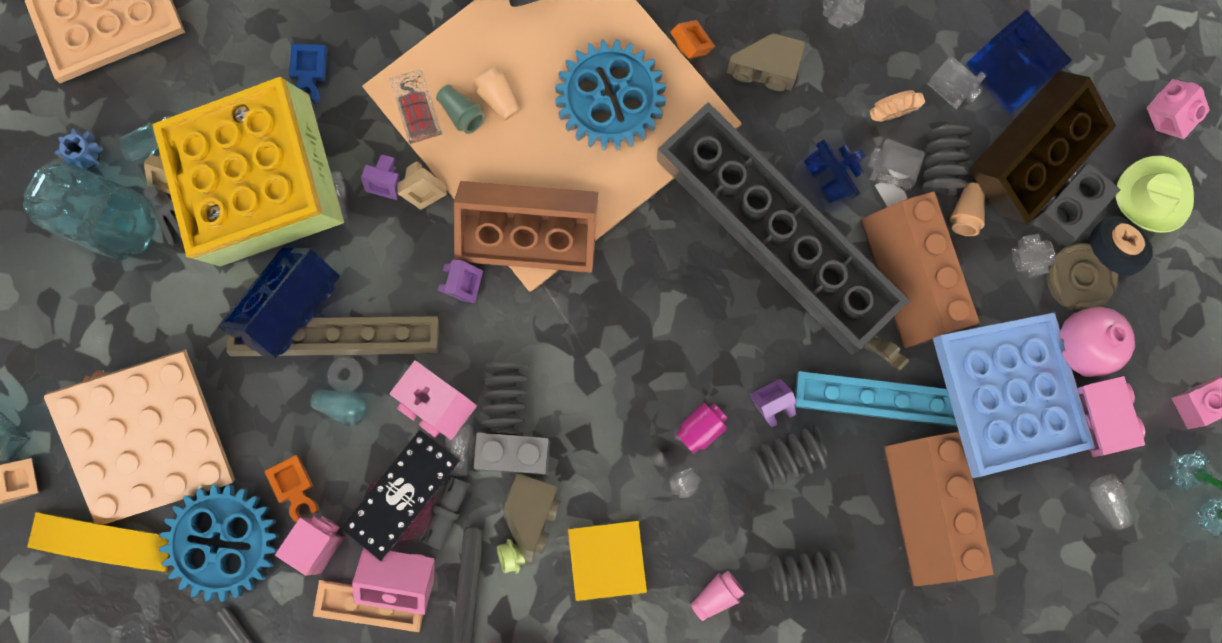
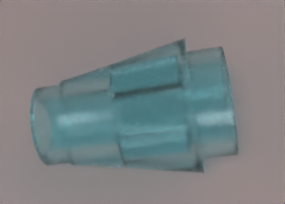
M317 389L311 399L312 409L318 410L346 426L360 424L366 412V399L360 397L358 392Z

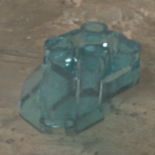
M63 161L57 164H47L41 169H37L24 193L23 207L24 211L29 214L31 223L53 235L67 239L116 261L127 259L125 256L130 254L137 255L144 252L157 228L155 218L150 216L149 209H153L151 200L130 187L122 186L72 163Z

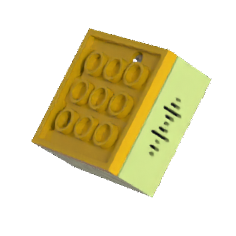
M282 77L261 83L153 124L186 257L221 267L344 223L310 96Z

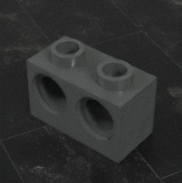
M1089 162L1080 170H1076L1063 185L1064 187L1057 195L1050 199L1042 208L1041 213L1034 219L1037 224L1064 247L1077 240L1121 190ZM1080 184L1089 188L1090 197H1086L1081 193L1079 189ZM1057 209H1063L1067 212L1069 222H1064L1058 217Z

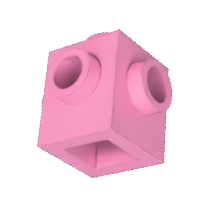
M1172 79L1147 106L1156 131L1181 139H1185L1210 111L1201 86L1193 82L1186 83Z

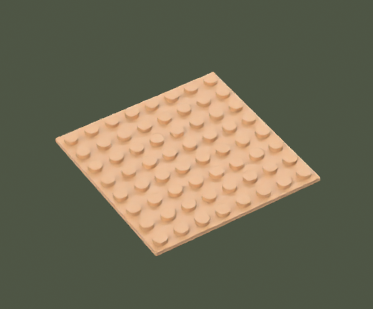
M474 0L362 86L434 176L446 184V190L453 199H455L460 181L599 192L595 241L675 179L657 161L658 148L706 103L709 102L735 129L742 125L739 119L636 0H539L518 7L510 6L509 0ZM602 40H605L608 48H613L615 41L619 40L620 49L625 50L629 43H632V54L634 55L641 50H645L644 62L654 59L655 67L651 72L662 71V79L657 83L666 84L665 92L659 94L666 98L665 106L658 107L663 111L662 118H652L656 123V129L652 131L644 128L646 133L644 141L636 135L633 136V147H630L625 140L621 141L619 151L616 150L613 142H609L606 150L602 151L601 141L598 140L590 148L588 147V136L577 141V128L571 131L566 130V123L569 119L560 120L559 111L563 108L556 107L555 102L557 97L563 96L556 93L555 85L565 84L559 79V72H569L566 68V60L577 63L575 51L579 50L584 55H587L589 43L596 50H600ZM497 67L500 73H505L518 106L521 109L506 121L476 92L478 88L474 84L477 78ZM598 69L597 73L605 85V96L608 95L610 97L618 121L623 122L624 118L616 105V95L611 94L603 70ZM615 69L611 75L616 79H623L628 76V72L624 69ZM414 78L421 82L419 84L409 82L404 87L426 94L437 129L435 135H424L419 139H411L399 101L401 97L411 93L410 91L402 90L400 87L401 83L407 79L415 80ZM587 81L582 83L579 88L585 92H591L596 89L597 85ZM451 85L455 90L482 106L485 120L475 132L466 134L464 131L456 129L442 105L436 100L437 93L441 88ZM632 98L625 101L624 105L628 109L634 110L641 107L642 103ZM600 111L595 113L592 118L596 122L603 123L608 121L611 116L607 112ZM509 266L530 293L559 271Z

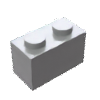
M477 433L474 469L486 472L548 476L549 438Z

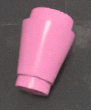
M726 571L722 575L718 573L690 605L696 615L704 621L708 617L710 618L740 603L739 598L745 592L736 578L729 571Z

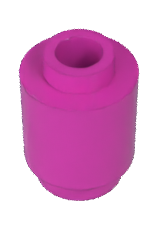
M703 403L680 424L682 428L675 434L695 454L700 449L704 451L728 429L724 425L728 418L715 403L710 407Z

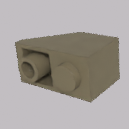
M772 33L731 55L727 73L732 74L735 79L742 82H752L754 80L765 83L766 87L771 90L784 91L787 89L791 91L796 80L806 42Z
M517 473L505 503L504 519L524 560L532 563L535 553L542 554L549 536V533L544 532L547 520H555L561 501L555 499L557 493L556 486Z

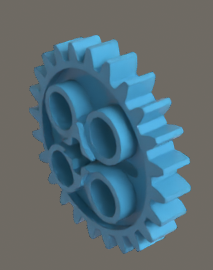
M602 40L600 50H596L589 43L587 55H584L579 50L575 51L577 63L566 60V68L569 72H559V79L565 83L555 85L556 93L563 95L555 99L556 107L563 108L559 111L560 120L569 119L566 123L567 131L577 128V141L588 136V147L590 148L597 140L601 141L602 151L606 150L609 142H613L614 147L619 151L621 141L623 140L630 147H633V136L636 135L644 141L646 139L644 128L654 131L656 123L652 118H662L663 111L658 107L665 106L666 98L659 94L665 92L666 84L657 83L662 79V71L651 72L655 67V60L651 59L644 62L645 50L639 51L636 55L632 54V43H629L625 50L620 49L619 40L615 41L613 48H608L605 40ZM598 69L603 70L611 94L616 95V105L624 118L623 122L618 121L610 97L608 95L605 96V85L597 73ZM615 69H624L628 72V76L623 79H616L611 73ZM587 81L597 85L596 89L591 92H585L579 87ZM633 98L639 100L642 105L638 109L632 110L628 109L624 103L628 99ZM600 111L607 112L611 116L608 121L603 123L596 122L592 117Z
M211 485L210 495L203 488H198L197 500L190 495H185L183 497L186 504L185 508L181 506L172 507L177 514V518H165L164 522L172 528L170 532L160 533V536L169 540V545L159 548V551L169 553L170 558L166 559L162 566L173 565L175 568L168 578H182L178 587L179 590L193 586L191 597H198L204 591V598L207 602L213 601L217 592L220 602L228 600L229 590L235 598L242 597V586L249 591L256 589L253 578L258 580H265L267 578L261 568L274 566V563L267 556L268 554L277 553L279 550L270 546V541L279 538V534L269 533L268 528L273 526L276 520L264 519L270 508L262 507L257 509L256 506L260 500L258 496H253L247 501L248 490L240 489L234 496V486L226 485L223 493H221L218 485ZM203 513H208L212 518V526L207 532H203L198 525V520ZM238 518H243L248 524V530L241 538L233 530V525ZM189 536L220 538L223 541L248 543L251 548L249 550L234 547L219 548V546L213 544L190 542ZM197 548L201 549L205 554V562L200 568L196 567L192 562V554ZM233 553L237 554L241 559V567L236 573L231 572L227 567V559Z

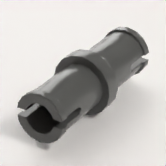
M453 475L449 476V481L439 503H435L432 508L434 514L424 537L421 539L423 543L442 550L453 521H458L460 516L458 510L468 487L471 485L469 482Z

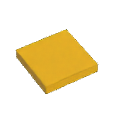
M639 521L568 529L576 601L647 593Z

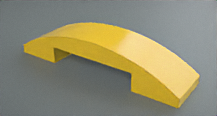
M35 512L27 546L28 548L64 556L161 572L168 571V566H162V563L170 558L169 553L159 551V548L169 545V540L162 538L160 534L80 521Z

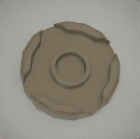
M1075 243L1061 249L1051 259L1047 269V286L1052 297L1061 306L1072 311H1081L1091 307H1101L1110 300L1118 286V273L1111 271L1099 261L1090 243Z

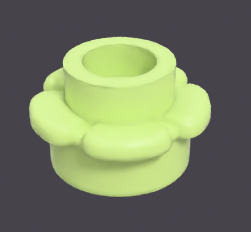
M507 539L505 544L497 546L498 559L503 572L515 571L516 574L519 573V565L525 564V560L518 545L513 544L511 539Z

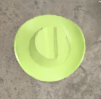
M1165 156L1143 158L1129 166L1118 180L1116 186L1121 190L1116 195L1117 205L1130 221L1144 230L1157 233L1175 231L1186 223L1192 213L1194 190L1191 177L1187 169L1172 158Z

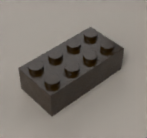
M1058 71L969 170L999 216L1028 225L1116 127V124L1090 77Z

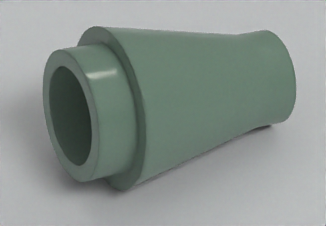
M451 85L444 86L437 93L436 100L442 105L458 131L471 134L483 124L485 113L482 111L480 104L458 92Z

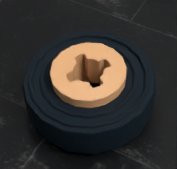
M1110 216L1096 225L1090 234V244L1096 257L1108 269L1120 275L1131 276L1140 272L1153 257V247L1148 236L1139 226L1124 217Z

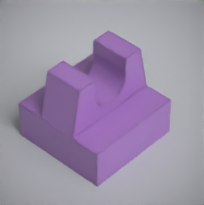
M381 154L376 167L365 165L361 175L365 192L398 200L397 183L400 182L399 174L396 173L397 167L394 166L395 158Z
M452 259V263L444 264L443 271L449 274L446 285L439 284L438 291L463 302L475 303L483 270L462 260Z
M781 379L750 393L754 406L771 427L777 425L775 414L782 410L790 418L796 415L794 404L797 401L795 396Z

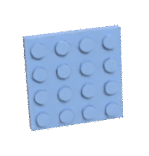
M1055 313L944 334L933 338L972 478L1095 448L1072 369L1062 354V351H1065L1063 339L1060 340V329Z

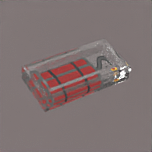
M422 68L389 78L409 143L413 144L442 135Z

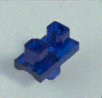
M823 139L817 143L816 147L818 150L804 160V163L814 177L829 168L831 169L835 179L821 187L828 202L833 204L846 197L854 199L861 193L846 170L851 169L855 178L865 173L859 164L866 158L864 151L860 150L852 153L849 146L845 144L838 149L844 160L840 161L829 142Z

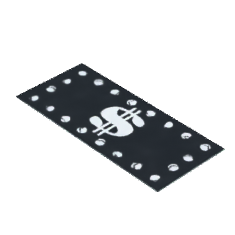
M419 430L343 524L341 529L382 561L459 464L460 460Z

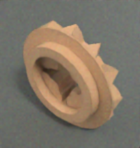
M914 90L888 96L874 104L875 107L869 111L871 119L882 122L910 114L912 111L918 110L925 103L923 93H915Z

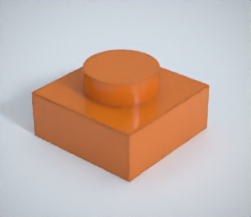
M697 20L678 23L670 31L677 42V47L688 59L707 55L715 48V45Z

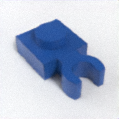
M291 44L289 77L292 81H298L294 85L304 92L311 91V101L313 104H318L320 92L315 84L316 81L325 82L328 49L325 45Z

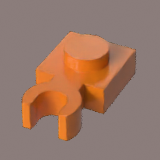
M295 455L264 471L278 502L284 503L290 500L289 514L293 521L297 522L301 517L299 508L303 504L309 506L312 514L319 512L318 503L313 498L307 497L305 491L313 488L314 485L300 456Z

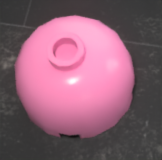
M1098 306L1075 312L1064 321L1060 331V340L1064 339L1065 351H1062L1065 361L1074 371L1084 377H1102L1119 371L1129 362L1135 349V334L1131 324L1123 315L1111 308Z

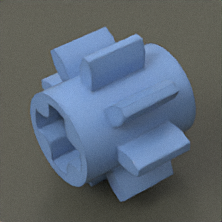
M73 128L71 129V134L58 138L60 149L55 151V154L61 159H65L62 165L71 171L76 166L78 170L86 173L88 167L100 164L97 160L98 152H101L103 148L97 143H93L95 136L89 131H86L82 136ZM81 148V152L77 154V150Z

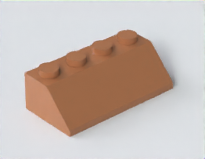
M460 181L454 199V259L467 263L592 273L599 192Z
M935 191L900 201L861 219L876 268L910 300L893 317L904 349L933 341V338L940 335L969 330L980 324Z
M959 432L884 446L913 586L956 582L994 575L974 481Z

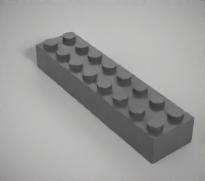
M709 102L658 148L657 161L852 356L867 344L910 301Z

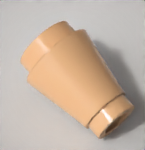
M497 67L490 69L475 80L474 84L478 88L476 92L504 121L513 117L521 110L505 73H500Z
M967 183V187L962 191L950 217L952 230L959 235L976 236L979 234L980 229L985 226V194L978 183Z

